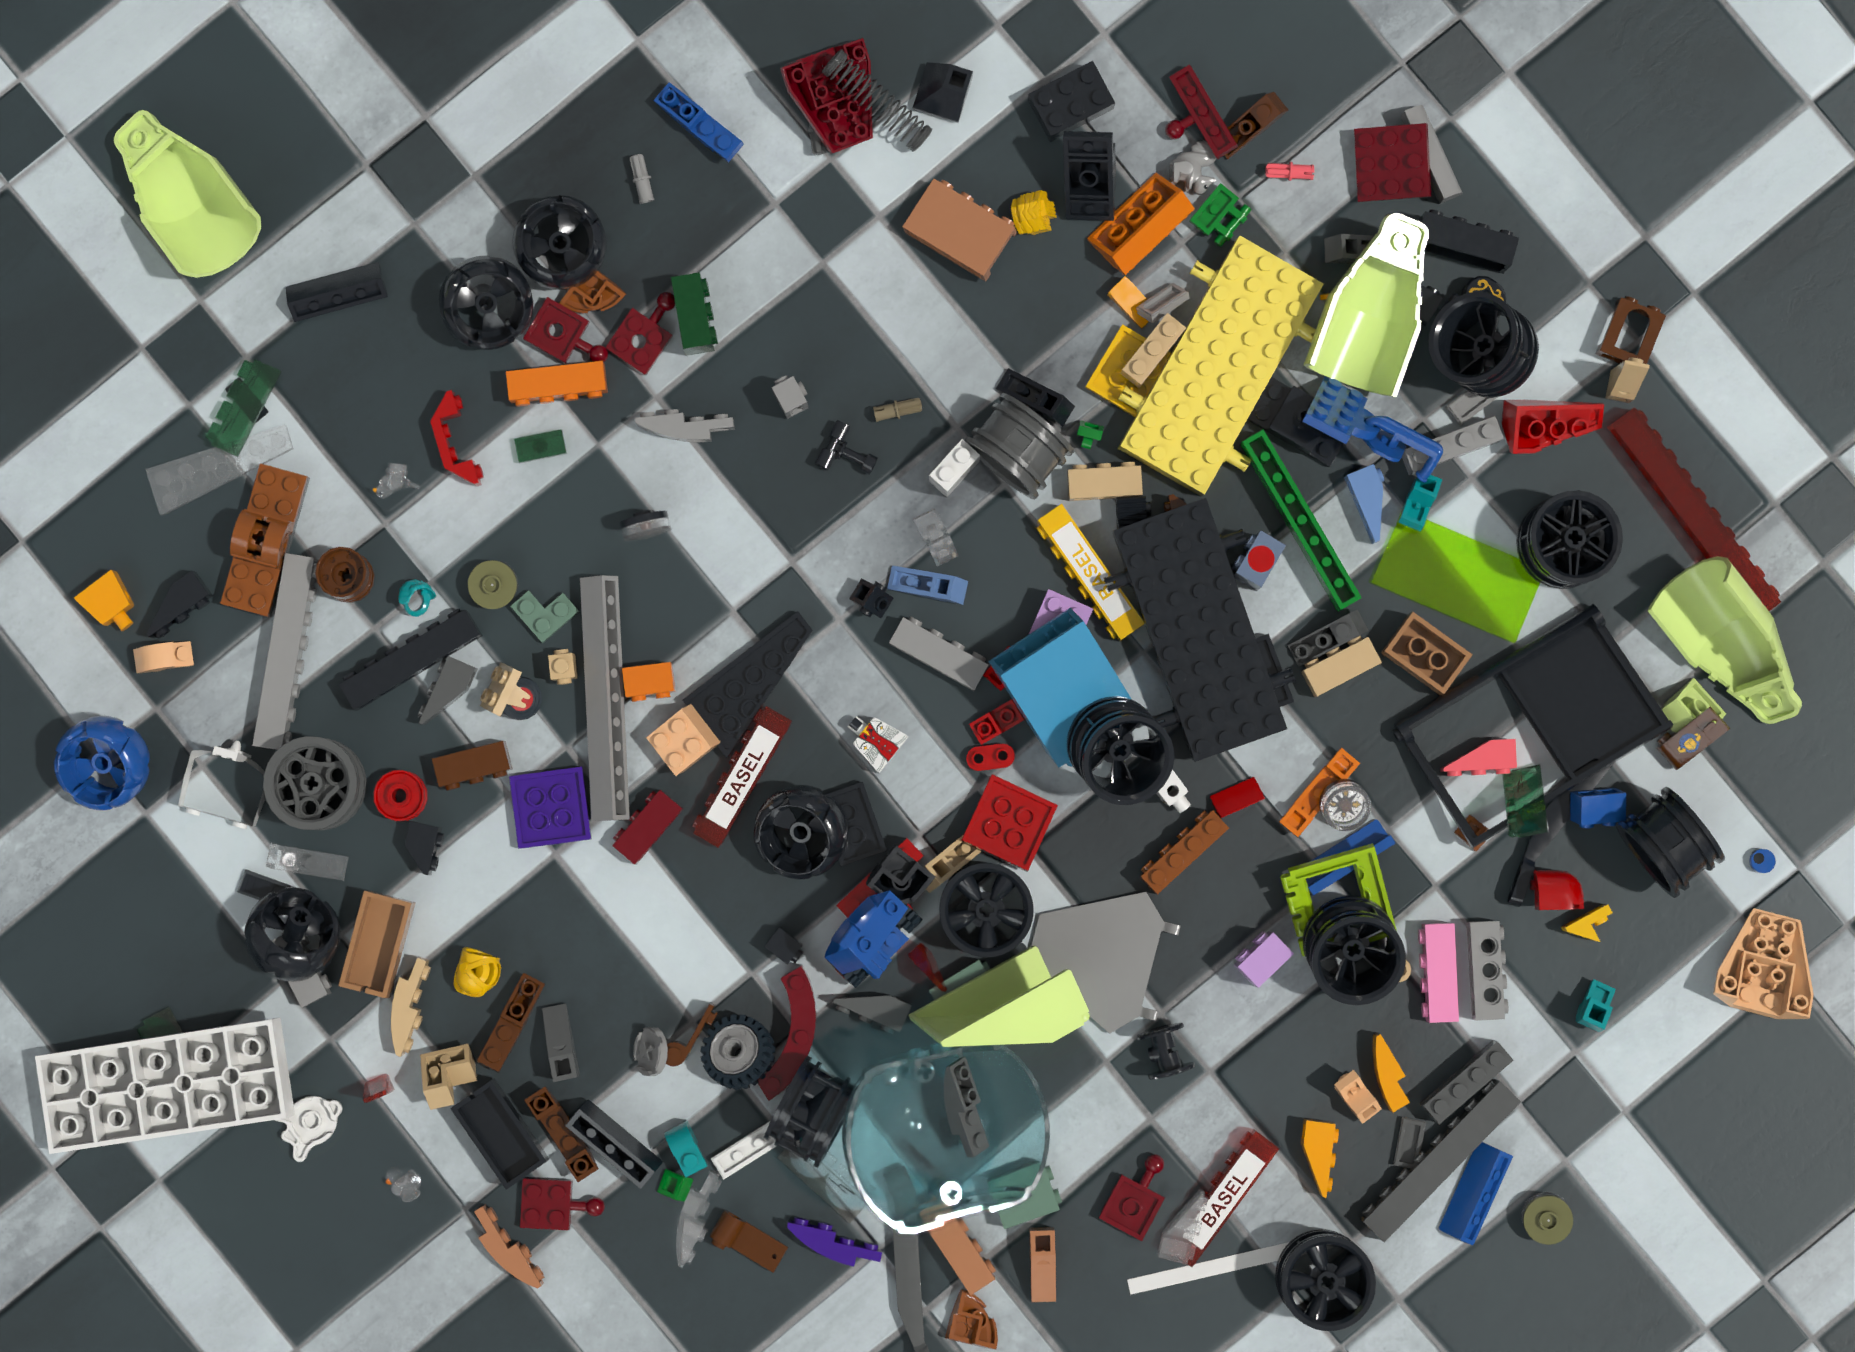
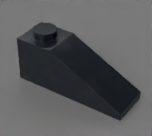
M1009 368L996 387L1001 393L1014 397L1035 413L1062 427L1075 407L1065 396Z

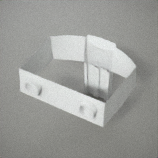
M235 741L230 748L225 749L214 746L213 752L204 750L191 751L178 806L185 807V812L200 816V812L231 820L233 821L232 825L239 828L247 829V825L256 826L265 801L264 789L253 825L183 806L194 759L201 755L212 753V755L232 759L233 761H246L264 775L265 771L251 760V755L241 751V743Z

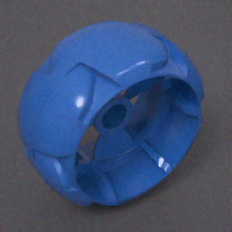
M94 716L79 721L63 734L55 749L57 754L54 759V772L59 785L64 792H69L75 802L86 808L110 810L121 807L139 794L147 782L150 772L148 766L150 754L147 745L141 735L135 729L123 725L124 721L111 716ZM88 738H93L97 750L92 760L80 758L79 755L82 751L79 744ZM122 762L125 770L116 768L115 766ZM94 771L101 774L110 772L118 786L112 788L102 785L91 775Z

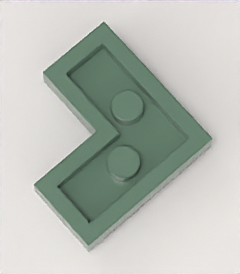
M528 590L510 606L542 643L580 612L564 593L544 608Z

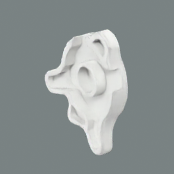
M308 1096L294 1104V1116L275 1120L287 1125V1129L281 1133V1138L293 1146L294 1160L297 1162L304 1161L312 1147L323 1143L332 1136L337 1126L338 1116L343 1110L342 1104L339 1101L327 1100L318 1096Z

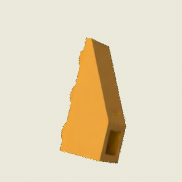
M1304 1119L1301 1145L1319 1194L1327 1198V1192L1332 1190L1333 1178L1329 1177L1330 1167L1334 1168L1336 1153H1332L1333 1143L1338 1142L1339 1129L1335 1128L1336 1124L1333 1122Z

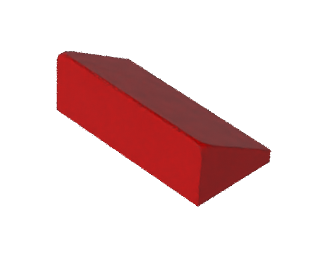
M1252 777L1211 795L1210 799L1218 816L1223 818L1264 800L1265 797L1255 777Z

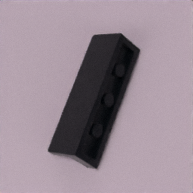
M379 262L290 285L285 288L287 305L294 322L388 297L381 276Z

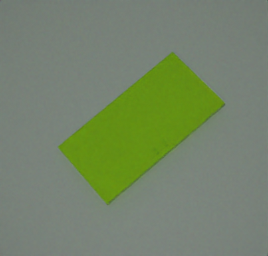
M1400 513L1372 584L1515 643L1540 585L1539 582L1526 572L1520 559L1427 519L1421 532L1398 523L1401 516Z

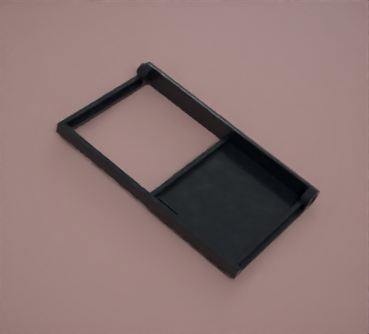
M1596 605L1588 606L1447 691L1445 694L1394 723L1393 735L1399 743L1403 741L1472 848L1522 819V815L1524 818L1526 815H1529L1673 728L1671 720H1668L1606 628L1605 619ZM1499 678L1568 782L1526 807V815L1525 808L1477 836L1416 744L1411 730Z

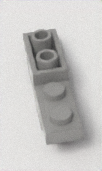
M674 409L666 410L664 415L656 416L655 412L640 413V417L635 418L636 425L660 437L683 442H712L711 432L735 430L733 417L728 418V414L714 415V419L704 420V417L689 418L690 422H685L684 413H679V410Z

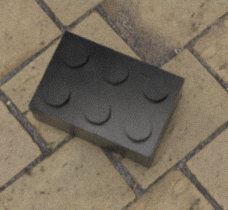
M1093 61L1028 94V102L1050 142L1063 136L1064 131H1073L1113 110L1115 106V101Z

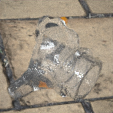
M388 463L387 469H385L386 474L381 477L379 485L373 488V491L379 498H387L392 493L404 488L419 489L420 485L407 478V465Z

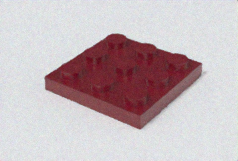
M1428 123L1354 129L1358 202L1431 197Z

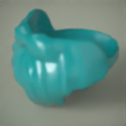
M417 579L408 580L402 584L398 596L399 603L404 606L407 614L413 617L423 615L429 607L430 600L436 598V594L427 582ZM420 589L423 599L422 605L418 610L412 611L408 603L413 593Z

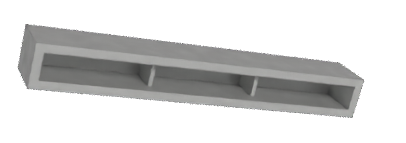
M285 553L252 746L278 750L281 746L292 740V732H289L290 723H294L296 717V708H293L295 698L298 699L300 694V684H297L299 674L302 675L304 670V660H301L303 650L306 651L308 646V636L305 635L307 626H311L313 613L309 611L311 602H315L317 589L314 588L318 559L313 557Z

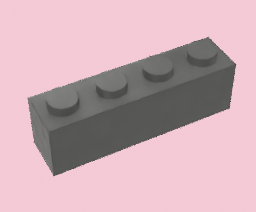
M1492 1040L1419 1104L1436 1123L1441 1124L1507 1067L1513 1059L1498 1041Z

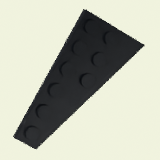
M798 611L682 700L686 706L692 704L721 742L717 746L726 758H728L813 632Z

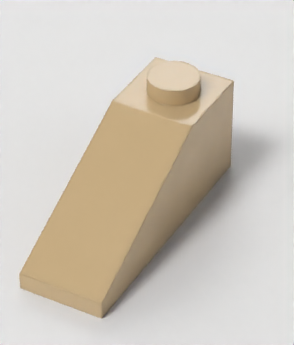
M962 835L924 866V868L936 876L926 890L929 893L978 855L981 850L962 842Z

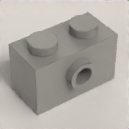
M784 376L774 382L775 386L772 387L773 393L787 419L808 409V403L804 397L807 395V392L801 381L797 383L794 376L790 378Z

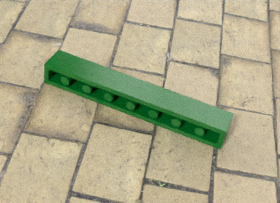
M1264 429L1242 441L1240 444L1242 450L1251 459L1252 467L1336 611L1338 612L1361 599V595Z

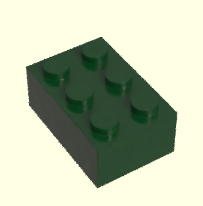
M700 272L671 277L682 346L686 356L715 351L714 344H718L715 327L710 325V321L714 320L711 303L706 302V297H710L706 278L702 279Z

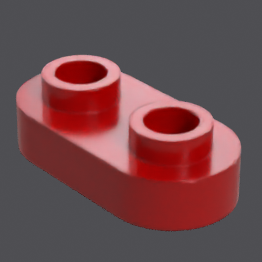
M1007 744L974 747L966 756L968 766L975 771L1006 768L1015 759L1014 750ZM1000 751H1005L1007 753L1006 760H1000L998 758V753ZM976 754H981L983 756V761L981 763H976L974 761V756Z

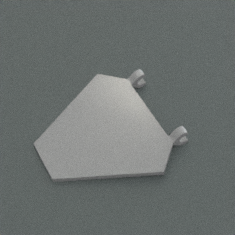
M1147 892L1039 914L1031 946L1035 945L1038 947L1051 977L1065 969L1071 970L1089 1009L1090 1017L1110 1034L1139 1016L1154 1021L1157 1020L1159 1011L1144 1008L1142 1004L1161 931L1178 935L1180 925L1164 922Z

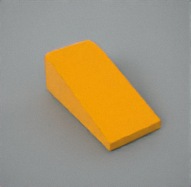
M1124 276L1108 292V296L1142 329L1149 321L1137 313L1136 307L1148 299Z

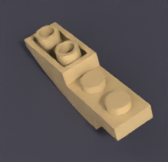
M422 957L416 959L409 979L403 976L399 977L394 993L391 1011V1033L395 1054L399 1057L404 1056L405 1052H410L414 1039H411L414 1029H419L423 1016H420L421 1009L413 1007V1003L417 1004L422 994V990L419 989L422 980H427L431 967L428 966L430 960Z

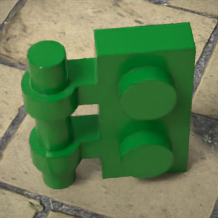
M1220 183L1189 222L1207 237L1213 230L1218 232L1219 235L1214 240V243L1222 247L1226 241H1230L1234 236L1232 233L1240 224L1243 225L1247 220L1246 216L1250 213L1251 208L1246 204L1240 210L1235 208L1234 205L1239 198ZM1228 213L1233 218L1225 227L1220 221Z

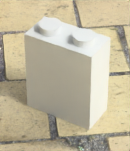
M961 439L929 475V482L948 497L979 463L980 454Z

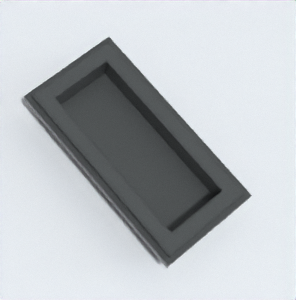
M1402 1117L1393 1162L1394 1166L1411 1169L1415 1165L1413 1159L1421 1152L1426 1126L1425 1121Z

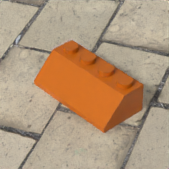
M1155 173L1115 211L1114 221L1105 220L1087 240L1113 267L1126 275L1168 236L1177 225L1186 219L1195 208L1180 188L1158 173Z

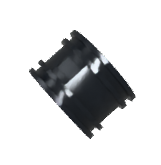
M1664 787L1661 790L1662 796L1655 794L1651 797L1652 804L1636 816L1629 814L1626 817L1627 823L1620 821L1616 824V828L1629 850L1647 873L1666 893L1676 898L1680 895L1679 889L1687 890L1690 887L1689 881L1704 869L1708 871L1715 868L1714 862L1722 863L1725 860V856L1711 832L1689 805L1672 789Z

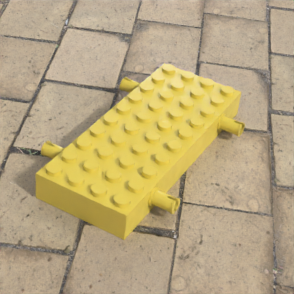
M1242 236L1235 240L1219 270L1214 271L1198 260L1194 264L1193 269H1191L1189 274L1208 283L1209 288L1148 396L1145 395L1143 397L1125 386L1118 400L1135 408L1137 415L1117 449L1199 496L1205 495L1223 462L1227 461L1243 472L1246 471L1251 459L1233 449V444L1294 336L1298 335L1308 342H1312L1316 329L1304 323V318L1324 285L1322 282Z

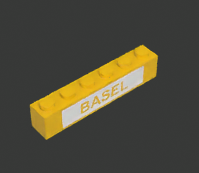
M1062 504L1037 520L1039 525L1036 528L1044 540L1048 538L1053 546L1050 547L1052 553L1057 559H1063L1067 565L1064 567V570L1071 579L1076 578L1081 585L1078 587L1079 592L1085 600L1090 598L1094 604L1092 607L1093 612L1099 620L1103 618L1108 626L1105 629L1113 640L1117 638L1120 642L1145 624L1121 588L1111 592L1107 591L1106 586L1114 584L1115 581L1105 584L1103 578L1111 576L1110 572Z

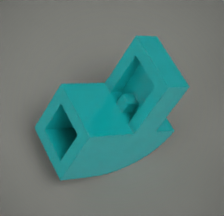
M1430 475L1427 478V482L1423 483L1416 477L1402 507L1398 523L1421 532L1429 510L1437 497L1442 479Z
M1595 979L1591 980L1584 1000L1579 1004L1576 1022L1599 1033L1605 1030L1613 1009L1610 1003L1616 989Z
M687 1120L664 1132L668 1146L685 1178L708 1166L697 1145L698 1140Z

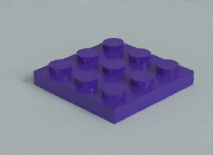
M583 767L509 776L518 849L592 839Z

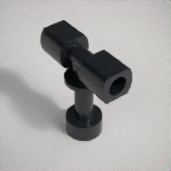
M837 420L829 435L831 439L826 449L823 448L815 465L829 471L834 459H840L841 456H844L862 465L861 471L870 475L878 457L870 453L866 457L847 448L848 442L844 441L850 430V426Z

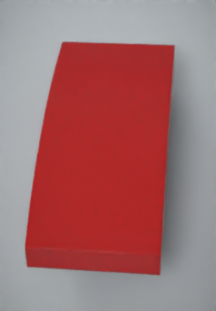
M1013 699L969 725L982 745L1024 721L1025 718Z

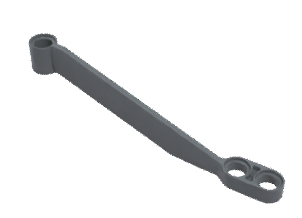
M904 1166L881 1175L891 1199L898 1312L915 1352H930L924 1341L915 1192Z

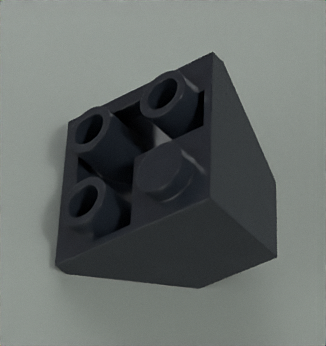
M927 62L912 109L959 123L973 78V71L952 64Z

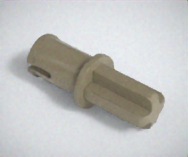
M920 398L901 402L894 400V403L873 407L876 422L895 417L901 419L900 416L921 412L922 404Z

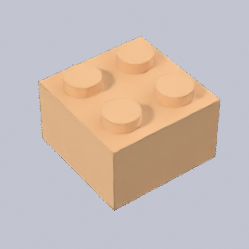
M692 704L679 710L646 737L675 776L686 771L721 743Z

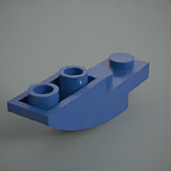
M670 82L654 99V102L683 128L728 163L744 145L738 137L708 115L702 107Z

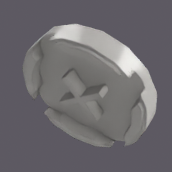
M645 1027L643 1028L644 1031L639 1032L635 1039L633 1055L635 1061H638L639 1066H637V1069L642 1075L657 1076L662 1072L667 1061V1042L659 1028Z

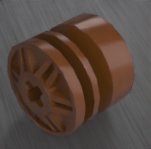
M336 547L328 550L321 556L316 566L315 575L317 583L324 592L340 602L353 603L360 601L370 593L374 586L375 574L372 565L365 557L351 548ZM350 573L352 578L345 580L343 578L344 574L349 575Z

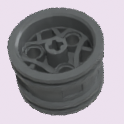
M1002 393L999 397L1001 403L995 402L991 407L993 411L991 416L981 428L975 427L971 431L973 438L966 437L964 441L980 454V461L998 477L1023 495L1035 500L1039 496L1037 489L1044 490L1047 486L1044 482L1057 465L1063 466L1066 463L1064 456H1071L1074 453V449L1041 416L1014 397Z
M306 736L291 740L273 754L264 773L263 789L270 809L280 820L289 826L303 830H328L348 822L357 813L366 794L367 779L360 759L350 748L341 742L331 739ZM317 749L326 750V762L314 760ZM299 761L302 764V771L295 775L291 767L294 762ZM340 768L344 772V778L342 781L336 782L333 778V773L336 769ZM313 781L318 782V787L312 785ZM288 786L293 791V800H287L284 789ZM339 794L343 801L340 804V806L337 809H335L332 806H330V804L333 801V799ZM309 801H313L316 804V811L312 815H309L305 810V806ZM326 811L331 813L330 815L325 817Z

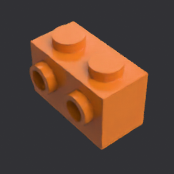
M671 662L622 668L625 697L631 698L632 702L645 701L646 696L656 695V699L671 697L670 693L676 692Z

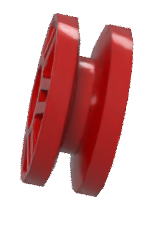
M394 770L383 775L374 789V803L378 811L385 818L394 821H409L418 817L425 809L428 801V790L424 781L418 775L405 770ZM403 789L406 792V799L399 803L395 795L398 790Z

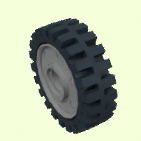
M736 1014L730 1015V1019L728 1017L722 1018V1023L717 1021L713 1024L715 1029L709 1028L706 1032L709 1037H704L702 1041L705 1046H701L700 1052L703 1054V1056H700L701 1062L704 1064L703 1067L707 1074L720 1085L735 1090H741V1087L748 1089L750 1088L749 1084L755 1086L759 1083L757 1079L761 1078L763 1080L766 1077L765 1071L770 1072L772 1067L769 1064L770 1062L774 1063L775 1059L772 1053H775V1047L772 1045L774 1040L770 1036L769 1031L757 1020L741 1014L740 1017ZM741 1048V1052L735 1056L736 1050Z

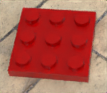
M992 774L961 841L1028 872L1058 805Z

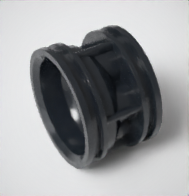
M806 1056L779 1103L763 1139L769 1141L770 1138L774 1139L775 1146H781L803 1158L805 1162L812 1159L815 1161L814 1166L819 1168L848 1116L862 1084L859 1082L855 1086L850 1084L851 1078L849 1077L845 1081L839 1077H831L820 1071L821 1062L818 1061L815 1065L811 1063L812 1057Z

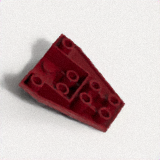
M863 38L827 48L789 62L780 68L787 92L830 154L873 138L872 106L865 111L872 102V95L859 106L871 90V85L853 101L869 77L847 96L863 72L853 79L843 91L842 88L857 67L848 73L838 85H836L837 81L851 62L843 67L832 80L830 78L837 68L828 77L822 73V70L833 56L843 49L848 54L845 62L853 59L851 67L859 64L857 73L865 69L863 78L871 74V61Z

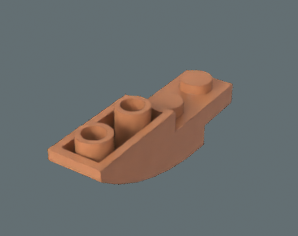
M485 1204L475 1210L476 1216L486 1233L479 1237V1240L494 1260L522 1282L537 1289L544 1284L542 1279L545 1277L538 1265L534 1267L530 1257H532V1254L525 1244L521 1245L519 1241L510 1246L509 1241H511V1238L504 1228L500 1229L496 1222L498 1216L492 1207L488 1208Z

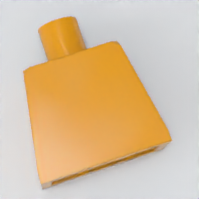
M108 571L74 597L83 608L104 626H109L115 622L119 629L124 631L133 624V621L126 612L134 607V603L117 571Z

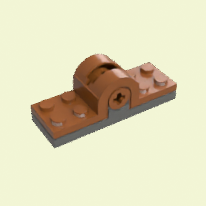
M260 463L248 507L239 514L232 533L230 555L233 556L220 604L271 618L280 587L285 553L289 554L310 481L308 476Z

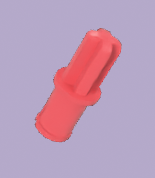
M1289 162V164L1267 163L1265 168L1266 177L1288 178V181L1292 179L1313 180L1314 174H1312L1314 173V165L1312 164L1300 165L1293 164V162Z

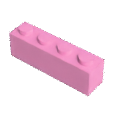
M1455 923L1422 924V929H1418L1419 944H1423V954H1419L1420 968H1424V978L1420 979L1421 993H1425V1003L1421 1004L1422 1017H1426V1022L1429 1023L1459 1022Z

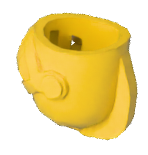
M462 948L454 976V988L456 991L470 997L483 996L496 985L500 978V958L477 949Z

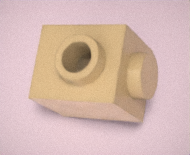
M568 649L554 650V655H548L550 679L552 681H557V685L571 684V679H578L576 656L574 653H569Z

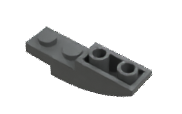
M961 1057L946 1067L944 1101L952 1135L960 1136L967 1157H975L990 1146L976 1105L981 1100L966 1057Z

